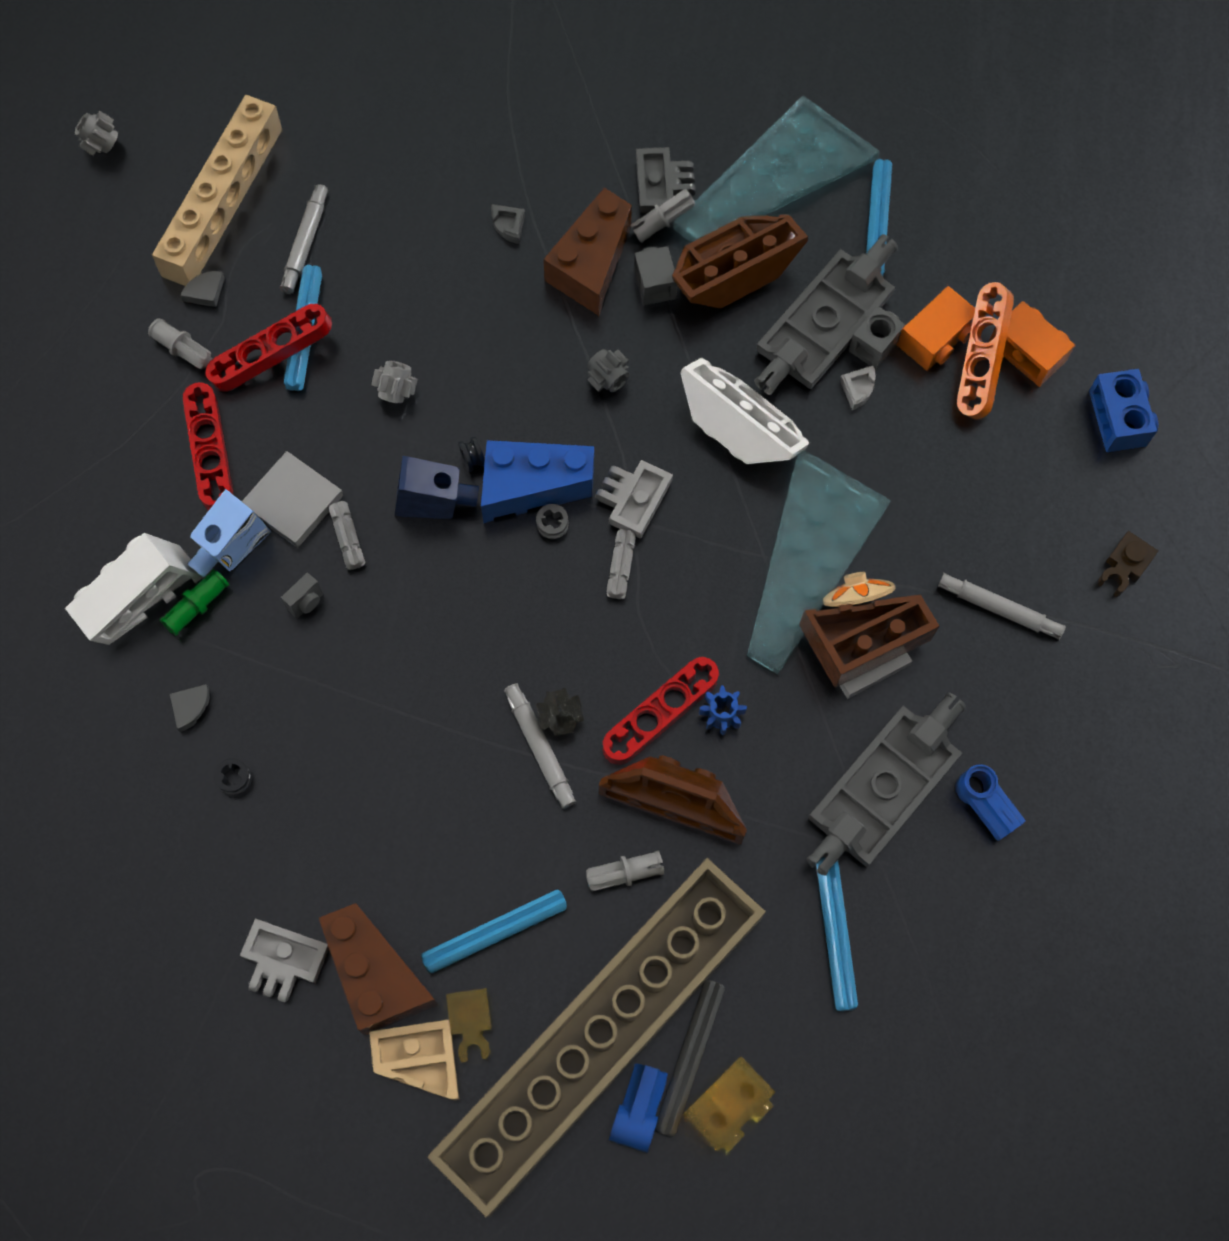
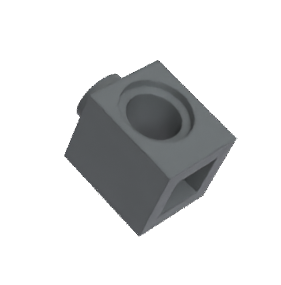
M668 246L661 248L649 247L635 253L634 273L643 305L673 300L677 297V284L672 278L675 269Z
M877 305L854 332L848 351L868 365L874 366V369H877L897 345L905 324L900 321L896 314L885 311ZM872 333L882 334L884 338L876 337Z

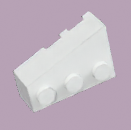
M146 533L134 538L128 543L127 550L115 561L106 564L101 569L100 575L90 585L81 588L75 594L74 600L65 609L90 641L110 645L148 618L144 611L162 598L168 603L176 597L172 592L190 578L195 583L203 578L187 564L190 558L180 545Z

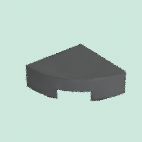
M492 204L491 216L496 231L504 239L519 244L525 218V209Z
M211 271L193 278L186 284L180 295L183 302L216 307L225 280L223 272Z
M207 684L170 694L176 726L180 732L194 726L203 714L206 706H208L210 691Z

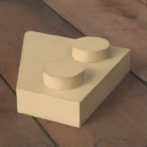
M450 1020L370 1031L373 1072L375 1074L451 1100L459 1099Z

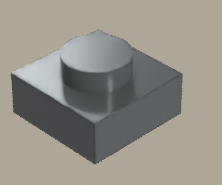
M307 572L281 596V599L287 611L298 619L303 613L311 612L318 605L323 593L318 581Z

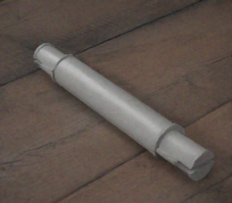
M320 184L318 186L315 185L311 199L307 201V206L288 261L283 269L284 276L279 289L286 294H293L298 278L302 276L304 264L322 212L325 209L324 203L329 190Z
M943 573L938 587L957 594V598L964 599L1036 631V633L1041 631L1060 640L1065 631V625L1046 618L1045 614L1043 615L972 584L966 579L963 582Z
M518 683L508 686L504 692L512 708L511 712L514 713L547 780L549 789L553 791L562 809L574 805L577 801L572 795L573 792L568 784L569 780L566 778L530 706V702L527 701L524 693L521 692Z

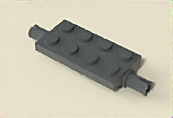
M882 234L869 251L860 256H850L842 249L836 253L757 343L756 351L772 361L754 380L760 390L766 385L767 388L764 390V393L771 395L788 374L810 390L850 345L854 332L877 305L882 308L893 295L895 286L887 282L881 274V266L898 249L897 243L893 239L885 244L889 236Z
M946 693L943 700L932 713L923 717L915 715L903 705L812 811L808 819L827 835L811 856H808L806 859L808 864L814 868L820 859L825 857V860L816 870L818 873L826 876L830 868L845 851L868 867L961 756L962 752L953 746L947 738V729L961 712L966 709V705L961 699L951 710L949 709L956 699V695Z

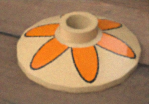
M856 572L844 576L845 584L830 591L822 601L825 606L839 607V605L846 604L856 605L882 598L892 593L896 588L893 582L867 579L865 572Z

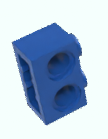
M1133 369L1098 374L1089 389L1106 452L1147 447L1157 433L1159 424L1156 413L1151 411L1148 401L1149 387L1147 382L1142 380L1140 370ZM1117 392L1123 393L1127 398L1120 396ZM1126 423L1132 424L1136 429L1128 427Z

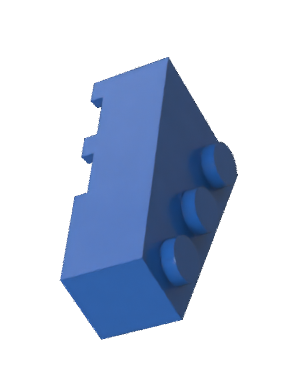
M487 440L481 499L483 523L494 521L495 517L527 513L528 509L548 504L560 505L592 497L594 446Z

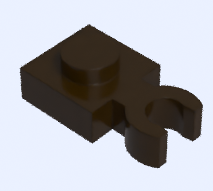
M1127 531L1106 560V563L1112 567L1103 572L1098 579V585L1102 586L1107 579H1114L1118 583V588L1113 595L1119 597L1127 589L1129 578L1136 582L1156 556L1158 550L1130 531Z

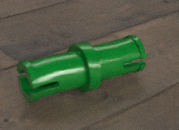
M212 569L191 591L185 590L181 594L182 599L168 613L161 617L159 621L171 634L177 636L198 614L203 615L208 610L206 606L227 588L229 583L218 571Z

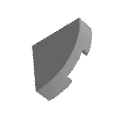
M874 366L841 375L840 383L852 410L861 407L870 398L876 379Z

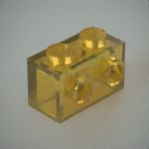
M741 1056L682 1115V1118L714 1152L719 1151L722 1146L729 1152L745 1136L740 1128L750 1118L757 1123L774 1106L769 1099L776 1092Z

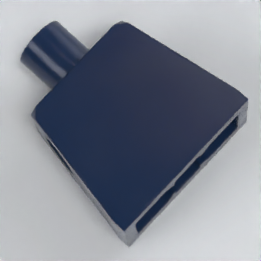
M402 456L394 516L451 519L455 505L477 506L479 486L458 483L460 469L457 466Z

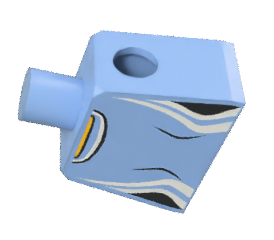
M225 489L191 533L190 537L201 548L187 564L203 578L218 562L228 571H231L271 531L253 510Z

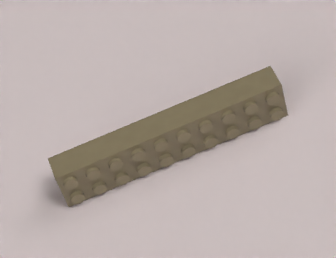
M706 858L427 1157L486 1218H489L762 920L766 911L712 861Z

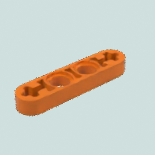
M997 282L985 285L979 292L957 397L959 410L972 419L986 417L993 407L1014 303L1012 292ZM998 293L1002 300L995 302L993 306L989 303L990 298H996ZM993 313L996 314L999 318H993ZM994 325L997 329L995 338L987 343L982 342V331L987 326ZM987 359L990 363L989 371L982 377H976L974 373L975 365L980 360ZM974 382L979 385H985V388H982L980 386H978V388H975L974 386H972V383ZM976 397L982 399L981 404H976L974 408L969 406L970 400H975Z

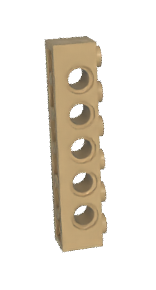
M248 95L244 96L152 254L161 277L186 286L189 281L200 275L282 131L275 105Z

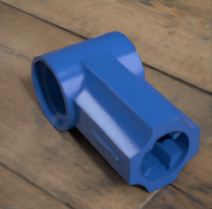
M986 765L972 766L957 779L955 791L958 798L973 808L997 841L1010 834L1026 821L998 785V777L990 767ZM970 777H976L981 780L984 788L983 793L975 792L969 784Z
M635 1063L623 1105H619L609 1141L648 1153L658 1120L656 1112L667 1082V1073L650 1066Z

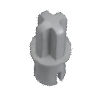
M682 190L662 205L658 206V204H655V209L634 223H631L630 226L642 243L665 226L671 227L670 222L693 208L695 201L689 191Z
M157 318L151 323L148 330L149 337L167 347L171 355L175 357L181 356L199 369H204L212 360L211 352L192 340L190 333L186 331L180 332L162 318Z
M659 850L653 853L629 859L621 856L620 861L588 868L586 870V878L590 889L593 891L623 883L631 886L632 881L655 875H663L664 866L660 864L663 861Z

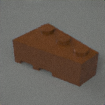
M603 188L543 259L544 281L599 316L607 289H609L612 281V275L617 262H619L631 228L632 205L606 188Z
M921 594L876 600L872 604L857 606L846 604L839 605L835 609L816 611V609L804 610L799 623L801 630L835 688L931 641L940 627Z
M356 903L319 917L358 1031L364 1036L369 1034L370 1031H377L438 1005Z

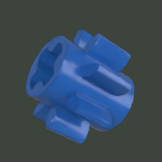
M722 685L720 691L715 695L708 691L705 693L704 699L709 705L701 706L699 715L708 716L707 730L714 726L720 729L722 735H725L726 729L731 725L734 728H740L742 722L736 715L745 714L747 706L738 705L739 691L731 694L726 692L724 685ZM727 706L730 709L729 714L725 711L720 715L716 713L717 707L723 709Z

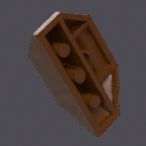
M789 214L779 215V217L766 215L742 216L685 245L672 278L691 303L721 309L778 279L808 242V236Z
M649 756L601 778L599 783V795L740 845L745 837L747 829L724 783L717 780L716 775L708 770L695 768L694 771L680 767V762L671 757L659 756V759Z

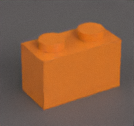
M947 286L902 328L897 346L926 371L936 363L942 365L953 353L954 345L959 341L965 343L969 339L975 307L951 287Z
M1022 301L1012 310L1003 356L1040 387L1067 361L1075 344L1070 341L1066 333L1057 330L1045 320L1040 311L1031 308ZM996 327L994 328V331L989 339V342L992 341L996 336Z

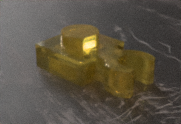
M487 988L447 993L451 1035L463 1033V1041L458 1049L461 1062H467V1048L471 1044L478 1045L481 1048L482 1059H487L490 1053V1046L488 1041L481 1036L482 1030L492 1028Z

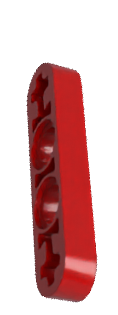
M319 304L306 305L212 359L206 367V377L216 389L230 391L325 337L332 328L331 317ZM316 318L318 323L312 326L311 320ZM299 327L303 333L300 334L296 328ZM292 333V337L287 344L281 346L276 344L280 335ZM254 350L262 351L257 361L247 363L246 360L249 353ZM236 362H239L242 368L238 369L239 367L236 365ZM223 370H225L226 376H224L223 378H221V377H222V373H221V372H222Z
M198 382L189 385L185 389L183 405L198 495L204 507L210 510L217 501L211 498L213 488L210 481L216 480L221 491L219 497L225 489L233 494L218 401L213 389L208 384ZM204 395L203 405L206 413L200 414L195 402L198 400L197 396ZM204 424H210L215 427L214 433L208 438L196 436L198 428ZM215 455L220 458V463L215 469L206 470L201 467L203 459L207 456Z
M706 657L693 659L609 730L603 739L602 748L605 758L612 764L622 765L636 757L701 701L707 691L711 692L715 688L719 677V669L716 663ZM695 669L701 672L707 669L710 671L709 681L706 682L701 679L695 683L692 691L696 694L692 695L687 685L695 679ZM671 690H678L685 696V703L677 708L670 707L664 701L665 694ZM646 713L652 714L658 721V726L648 732L642 731L636 723L638 717ZM630 726L634 736L641 741L637 743L635 737H633L626 744V753L623 754L620 750L613 753L611 751L613 749L612 740L616 739L618 742H622L629 736V730L626 727Z

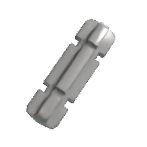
M345 501L333 503L329 506V512L346 568L348 570L361 568L365 565V560L348 504Z
M620 529L616 534L609 573L610 579H608L606 593L610 598L624 599L626 597L627 581L629 580L636 534L631 530Z

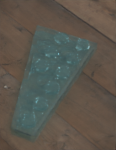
M802 96L695 201L693 208L674 221V229L690 242H693L742 216L767 215L877 160L880 151L808 98Z
M806 450L797 455L747 654L748 657L777 675L804 636L799 626L804 610L816 609V611H820L824 606L822 599L835 589L891 502V500Z

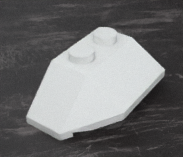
M702 357L683 367L681 377L693 422L700 426L705 434L715 438L725 446L737 459L742 460L746 464L790 460L808 447V440L802 436L795 423L739 378L721 368L710 366V362Z

